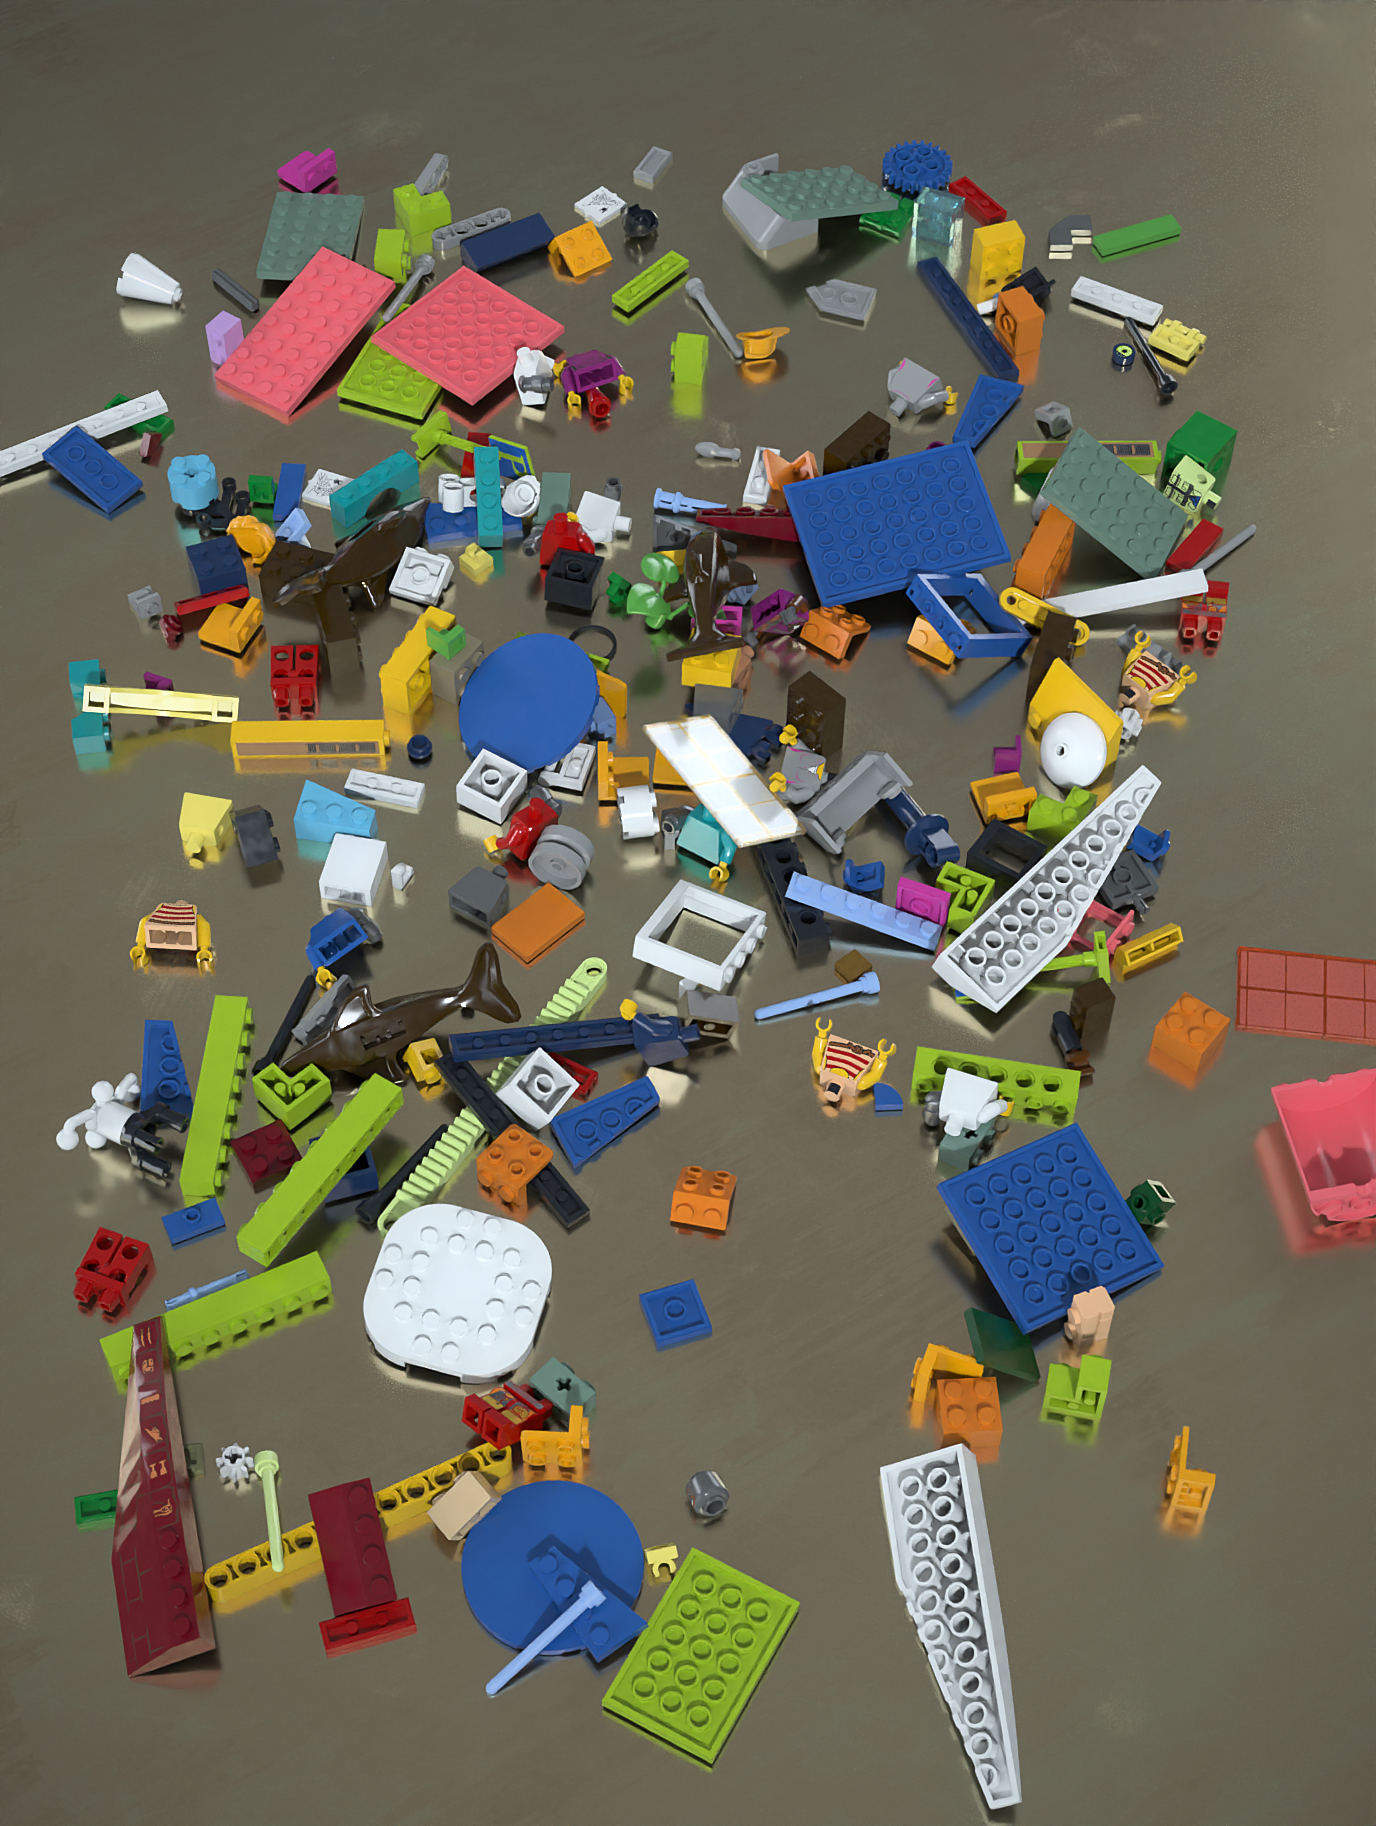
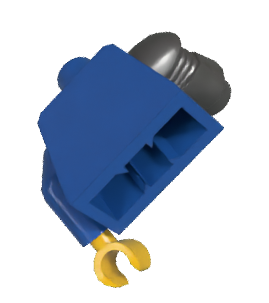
M357 907L348 911L338 908L310 929L311 939L305 949L306 955L314 971L318 972L316 981L325 989H328L325 985L328 978L333 983L337 982V978L329 970L325 969L326 966L328 967L367 939L370 944H373L383 936L379 924L363 913V908Z

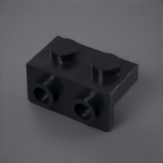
M1035 266L1005 285L1001 291L1005 292L1023 286L1033 296L1036 303L1037 298L1041 297V299H1044L1053 292L1051 288L1055 285L1056 281L1052 279L1047 282Z

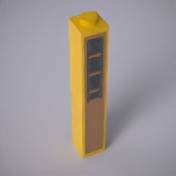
M384 720L232 721L230 742L233 757L385 755V745H390V730H385Z

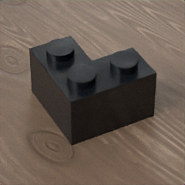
M260 805L229 813L235 837L239 841L244 863L248 868L278 860L277 853L281 852L277 837L272 838L270 828L274 827L271 813L267 809L265 810Z

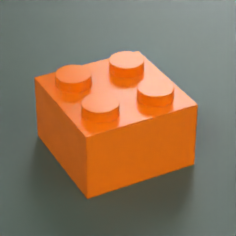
M1023 286L999 293L995 328L1014 355L1018 356L1040 349L1041 338L1043 337V321H1045L1043 309L1038 307L1033 296Z
M1184 992L1155 1026L1151 1045L1193 1071L1198 1072L1226 1038L1231 1019L1189 993Z
M996 1377L937 1380L935 1404L941 1449L961 1443L966 1448L1000 1446L1003 1427Z

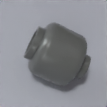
M707 1470L697 1472L686 1485L685 1493L698 1514L714 1516L721 1513L726 1507L729 1500V1492L718 1473Z

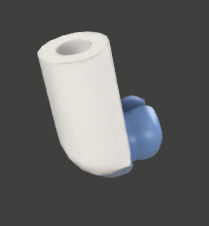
M1001 292L994 294L993 299L977 304L980 315L997 310L998 295Z

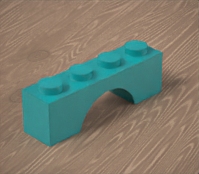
M474 447L478 546L502 547L503 524L498 447Z
M403 449L399 450L329 495L331 516L345 528L350 527L365 517L369 504L383 490L396 488L402 493L419 482L417 461Z
M99 659L68 662L69 682L74 698L83 700L85 684L103 685L107 683L106 670L101 669ZM85 711L78 717L71 719L72 740L76 755L107 751L106 741H110L109 726H105V722L109 721V713Z

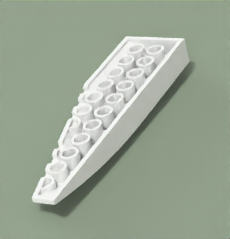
M1142 765L938 956L932 968L950 986L997 1013L1067 946L1162 782Z
M961 1443L880 1467L897 1584L905 1596L909 1613L913 1616L917 1625L918 1635L926 1647L932 1669L944 1698L950 1705L956 1727L959 1728L962 1734L965 1749L976 1768L975 1773L988 1805L993 1810L1022 1802L1018 1744L1003 1620L976 1455Z

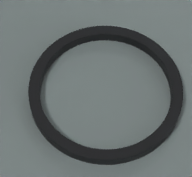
M587 625L576 629L570 635L569 640L573 641L581 632L588 630L601 631L607 634L613 642L612 650L603 658L611 659L616 652V637L605 627Z

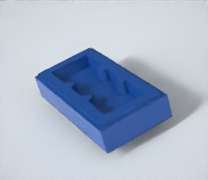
M215 1197L161 1217L171 1244L225 1225V1220Z

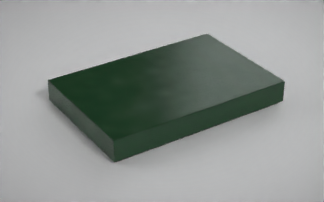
M972 1307L964 1311L977 1364L1031 1382L1041 1378L1029 1333L1023 1335L1015 1322Z

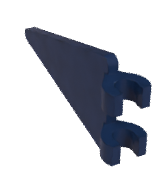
M685 704V711L693 716L694 704ZM740 714L731 732L722 735L730 745L743 755L750 756L753 754L758 760L767 762L771 757V753L767 752L771 744L763 741V739L766 737L772 744L779 746L781 744L779 736L783 732L784 727L773 724V721L769 719Z

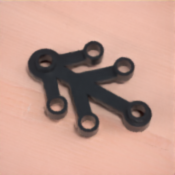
M227 477L222 480L223 495L221 501L218 498L216 500L213 498L209 502L211 506L198 510L183 508V511L188 516L198 514L196 520L198 527L201 529H227L234 518L245 516L247 505L251 502L249 492L241 490L236 493L235 497L238 505L235 514H233L229 509L233 492L236 491L237 486L234 478ZM210 515L222 516L224 519H211Z

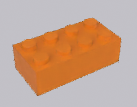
M1051 503L1047 510H1042L1038 521L1039 525L1033 527L1030 543L1026 542L1024 544L1022 558H1017L1013 572L1016 575L1011 583V587L1018 588L1039 600H1044L1073 544L1076 527L1074 521Z

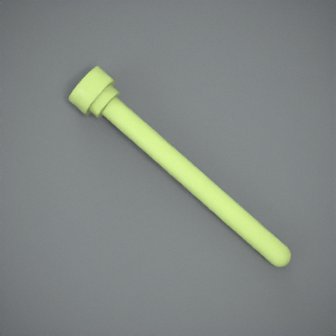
M266 1450L255 1455L254 1466L256 1473L262 1477L272 1568L275 1572H281L285 1565L274 1475L279 1468L277 1454Z

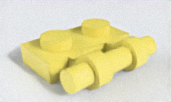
M1166 318L1163 325L1160 324L1149 336L1148 344L1188 362L1199 349V345L1205 343L1207 336L1200 334V331L1195 328L1189 329L1183 326L1180 321H1172Z

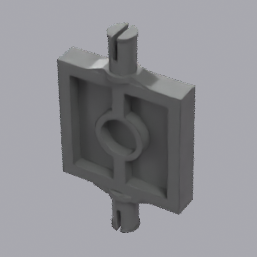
M1134 849L1119 854L1099 892L1111 910L1128 904H1134L1139 914L1143 915L1147 914L1150 910L1143 899L1157 894L1159 886Z

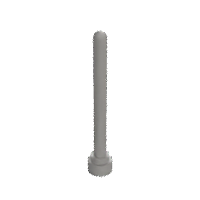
M427 254L419 256L415 262L416 270L383 314V321L389 322L420 278L432 271L435 261L431 256Z
M699 278L690 279L685 285V290L690 297L699 301L734 356L741 357L743 354L741 348L705 296L704 284Z
M1249 525L1191 569H1182L1178 573L1201 568L1205 571L1257 531L1256 526Z

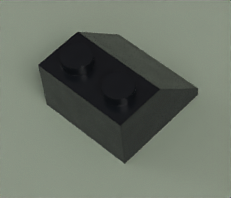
M558 547L545 577L544 600L591 610L598 595L605 557Z

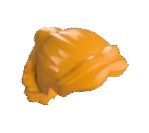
M251 515L237 516L230 522L226 530L227 536H233L238 549L242 548V550L252 555L253 563L264 565L276 542L274 532L267 524L259 522L256 517Z

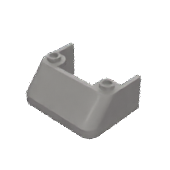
M777 153L746 163L722 195V205L754 246L761 250H768L818 232V219L791 222L741 187L742 178L751 177L754 174L764 176L770 173H778L779 155Z
M866 750L858 755L795 814L793 819L827 852L839 854L842 851L840 848L846 843L844 840L846 837L845 832L880 799H893L901 792V786L910 787L913 783L887 752Z

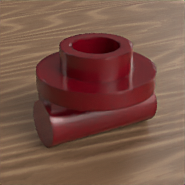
M165 614L158 622L167 642L174 641L175 636L183 632L182 622L175 615Z

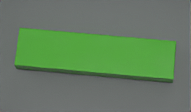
M1172 214L1093 236L1092 243L1100 254L1105 256L1181 234L1182 228Z

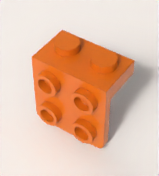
M769 449L762 452L763 463L768 476L767 481L773 489L783 492L784 485L819 477L815 456L808 450L791 464Z
M842 605L829 608L821 606L809 611V620L804 624L800 637L841 659L845 656L852 636L869 631L871 625L866 623L865 618L862 616L852 615L845 611L846 608Z
M512 1124L476 1158L477 1177L483 1185L491 1186L498 1191L505 1201L513 1202L520 1207L527 1200L526 1185L553 1159V1151L518 1125Z
M699 1166L683 1167L673 1191L670 1221L726 1230L730 1200L737 1177L722 1170L715 1172L703 1170Z

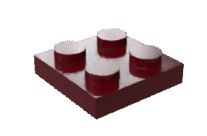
M281 1119L230 1141L231 1148L254 1189L289 1174L292 1166L297 1161L303 1159Z

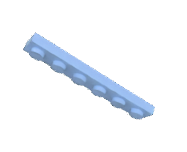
M797 872L793 873L785 897L932 951H935L943 927Z

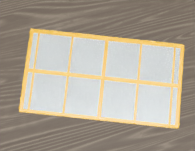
M710 714L648 724L642 727L644 733L739 848L806 833L807 829L776 792L770 791L766 780Z

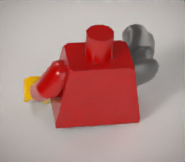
M562 512L556 513L553 516L554 520L547 521L546 526L532 528L531 535L523 543V553L529 558H534L541 548L540 565H551L558 547L595 555V544L587 533L583 531L582 525L579 522H569L568 515Z
M540 785L534 786L529 793V796L532 798L529 806L513 815L507 835L498 838L495 834L483 840L487 851L491 853L497 849H509L521 861L528 858L536 847L537 841L545 827L558 825V819L563 809L562 804H557L548 788Z

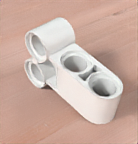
M442 474L439 476L438 500L443 503L444 511L457 513L463 511L464 507L477 506L476 494L470 495V492L476 489L475 478H460L455 474ZM500 477V488H503L501 491L502 500L507 484Z

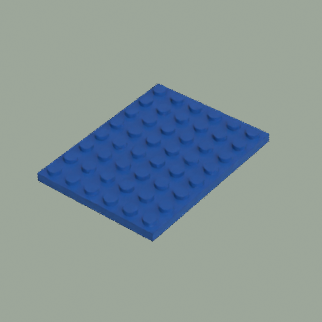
M968 440L783 486V493L823 607L829 608L908 588L916 574L960 575L1011 562L1009 549Z

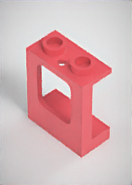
M1093 900L1069 942L1085 951H1094V943L1076 933L1084 920L1089 915H1094L1116 927V930L1106 941L1108 956L1110 953L1114 955L1116 948L1121 945V939L1124 936L1128 937L1134 929L1133 917L1135 911L1130 910L1126 917Z

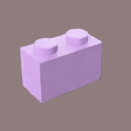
M225 311L219 313L205 326L211 360L220 365L226 362L244 340L241 319Z

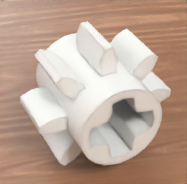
M1124 708L1122 713L1116 710L1115 713L1124 721L1121 738L1129 739L1132 734L1138 736L1142 728L1141 724L1143 723V719H1140V714L1132 708Z
M234 1442L233 1446L228 1448L222 1447V1458H216L217 1467L221 1468V1477L225 1478L228 1476L233 1479L234 1483L242 1477L248 1478V1467H254V1460L249 1457V1447L247 1446L242 1449L237 1445V1442Z

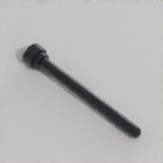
M1126 317L1124 319L1126 327L1158 378L1157 387L1163 395L1172 394L1178 387L1176 380L1172 375L1165 373L1131 317Z
M313 975L306 976L265 1057L257 1060L252 1068L251 1073L253 1076L270 1064H275V1060L316 982Z
M448 1124L440 1125L373 1198L362 1200L355 1208V1212L361 1220L372 1224L380 1215V1206L415 1170L423 1158L428 1156L429 1150L435 1148V1144L441 1140L442 1134L447 1133Z

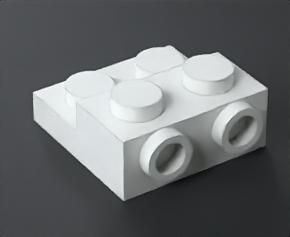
M406 547L389 591L391 594L435 607L443 588L446 589L455 567L451 559L446 555L437 554L436 556L429 554L427 550L420 547H415V549Z

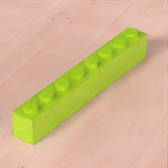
M215 995L179 1179L183 1195L216 1197L218 1187L223 1186L224 1171L221 1168L222 1163H227L228 1146H226L227 1139L232 1138L233 1124L230 1120L231 1115L235 1116L237 1111L235 1094L241 1090V1076H239L240 1069L245 1068L246 1055L243 1051L244 1046L248 1047L250 1041V1031L247 1030L248 1024H253L254 1008H250L248 997Z
M374 1073L369 1081L366 1080L362 1083L358 1094L352 1101L349 1100L345 1103L341 1114L335 1121L332 1120L328 1123L324 1134L319 1140L311 1143L307 1154L301 1161H297L292 1166L290 1174L283 1182L280 1181L275 1186L270 1198L266 1202H262L257 1207L253 1218L240 1227L236 1236L240 1252L265 1267L271 1264L404 1104L402 1088Z
M315 1251L158 1315L163 1317L169 1359L176 1356H185L193 1349L203 1345L214 1344L222 1337L240 1333L251 1325L267 1322L280 1313L294 1311L302 1304L312 1300H320L331 1293L330 1277L318 1252ZM133 1326L99 1339L115 1382L120 1379L129 1378Z

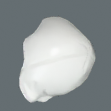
M523 476L506 487L501 500L505 512L515 517H527L535 512L540 502L541 489L540 483L536 480L535 476Z

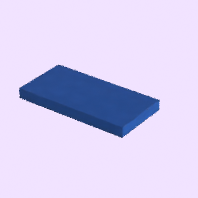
M75 426L42 453L43 459L107 514L111 513L143 486L142 480L78 426Z

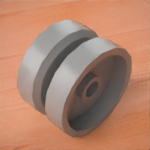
M550 825L545 827L537 841L536 847L532 851L528 860L529 868L540 881L546 884L549 882L558 889L571 890L581 884L586 874V869L595 855V849L591 841L576 829L565 825Z

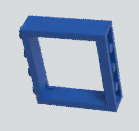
M980 573L960 575L916 574L906 591L908 597L958 658L1022 656L1033 639L1017 617L1001 609L998 602L999 596ZM965 595L996 634H970L940 596Z

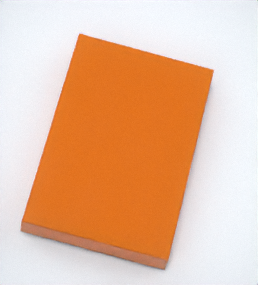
M548 882L491 926V932L528 963L583 920L585 912Z

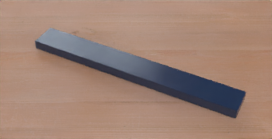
M936 256L917 262L918 271L993 376L1002 380L1018 377L1020 370L939 258Z
M659 1013L645 1014L651 1019L660 1017ZM623 1017L451 1034L448 1037V1043L453 1063L529 1055L539 1047L544 1052L549 1053L634 1044L633 1019L625 1020Z

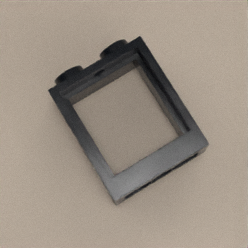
M993 819L967 852L965 868L995 880V884L1009 890L1046 856L1048 846ZM998 841L1030 857L1020 873L987 857Z

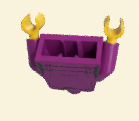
M595 349L581 354H574L566 359L567 366L562 371L561 381L565 394L568 395L567 404L570 412H572L571 404L574 403L578 404L581 410V398L575 394L576 392L580 393L618 379L620 381L619 392L622 395H625L626 387L632 392L633 379L624 376L626 373L615 356L607 355Z

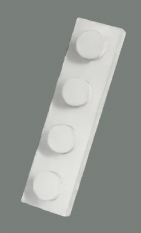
M1080 276L1071 290V296L1152 326L1163 310V305L1082 276Z

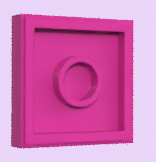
M901 877L897 887L895 909L943 926L941 931H944L948 921L951 893Z

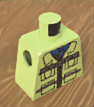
M1187 455L1174 469L1163 493L1174 504L1191 512H1197L1203 503L1214 510L1222 499L1211 491L1216 481L1215 478Z

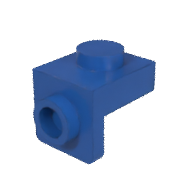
M1137 824L1128 839L1126 848L1134 849L1137 854L1153 862L1160 855L1163 856L1168 851L1171 832L1165 829L1157 835Z
M852 859L846 860L843 880L855 894L884 888L885 866L881 861L856 866Z

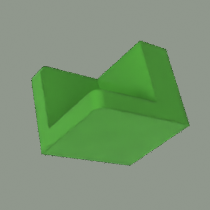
M458 624L450 631L442 629L438 632L432 627L426 629L427 646L448 660L466 647L465 629Z

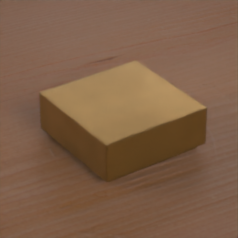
M853 949L835 962V969L850 983L858 981L860 977H863L864 973L871 972L873 967L856 949Z

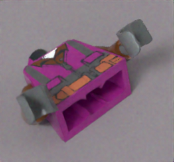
M780 588L751 607L753 627L743 637L745 644L753 648L759 644L757 638H760L764 632L789 634L798 627L804 626L809 620L807 600L801 594H794Z

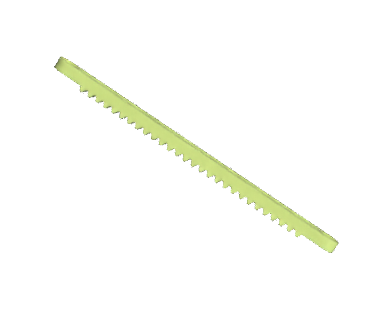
M591 957L583 961L570 979H566L564 986L559 988L558 994H554L552 1001L547 1003L546 1009H542L540 1016L535 1018L534 1024L529 1026L574 1022L606 981L607 965L605 961L597 957ZM598 968L601 970V973L597 976H591L587 973V970ZM528 1055L505 1057L504 1061L499 1063L498 1069L493 1070L492 1076L486 1079V1084L495 1095ZM499 1098V1100H500V1101L504 1104V1106L506 1107L507 1105ZM468 1107L465 1110H461L459 1118L456 1117L454 1124L449 1125L447 1133L442 1134L441 1140L436 1142L435 1148L429 1150L427 1158L424 1157L422 1164L417 1165L415 1173L410 1174L409 1180L403 1183L401 1190H397L395 1198L380 1215L378 1231L383 1239H385L388 1230L384 1228L387 1222L397 1221L411 1210L431 1203L487 1132Z

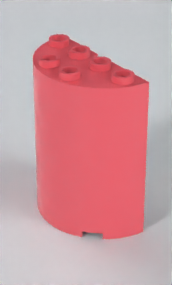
M1362 1068L1347 1074H1332L1327 1078L1326 1082H1318L1317 1079L1309 1078L1298 1083H1282L1272 1087L1270 1091L1312 1212L1317 1216L1324 1214L1331 1221H1350L1376 1215V1068Z

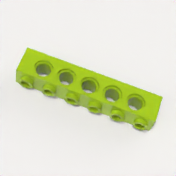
M917 1046L911 1086L913 1089H919L923 1092L942 1091L946 1071L948 1068L983 1079L999 1082L997 1100L1002 1095L1005 1101H1014L1016 1105L1028 1106L1032 1109L1055 1110L1058 1113L1068 1112L1075 1114L1081 1071Z

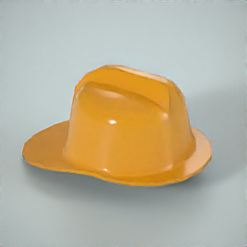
M774 327L755 332H741L736 334V337L742 339L744 356L747 359L765 358L775 350L777 338L788 334L790 328Z

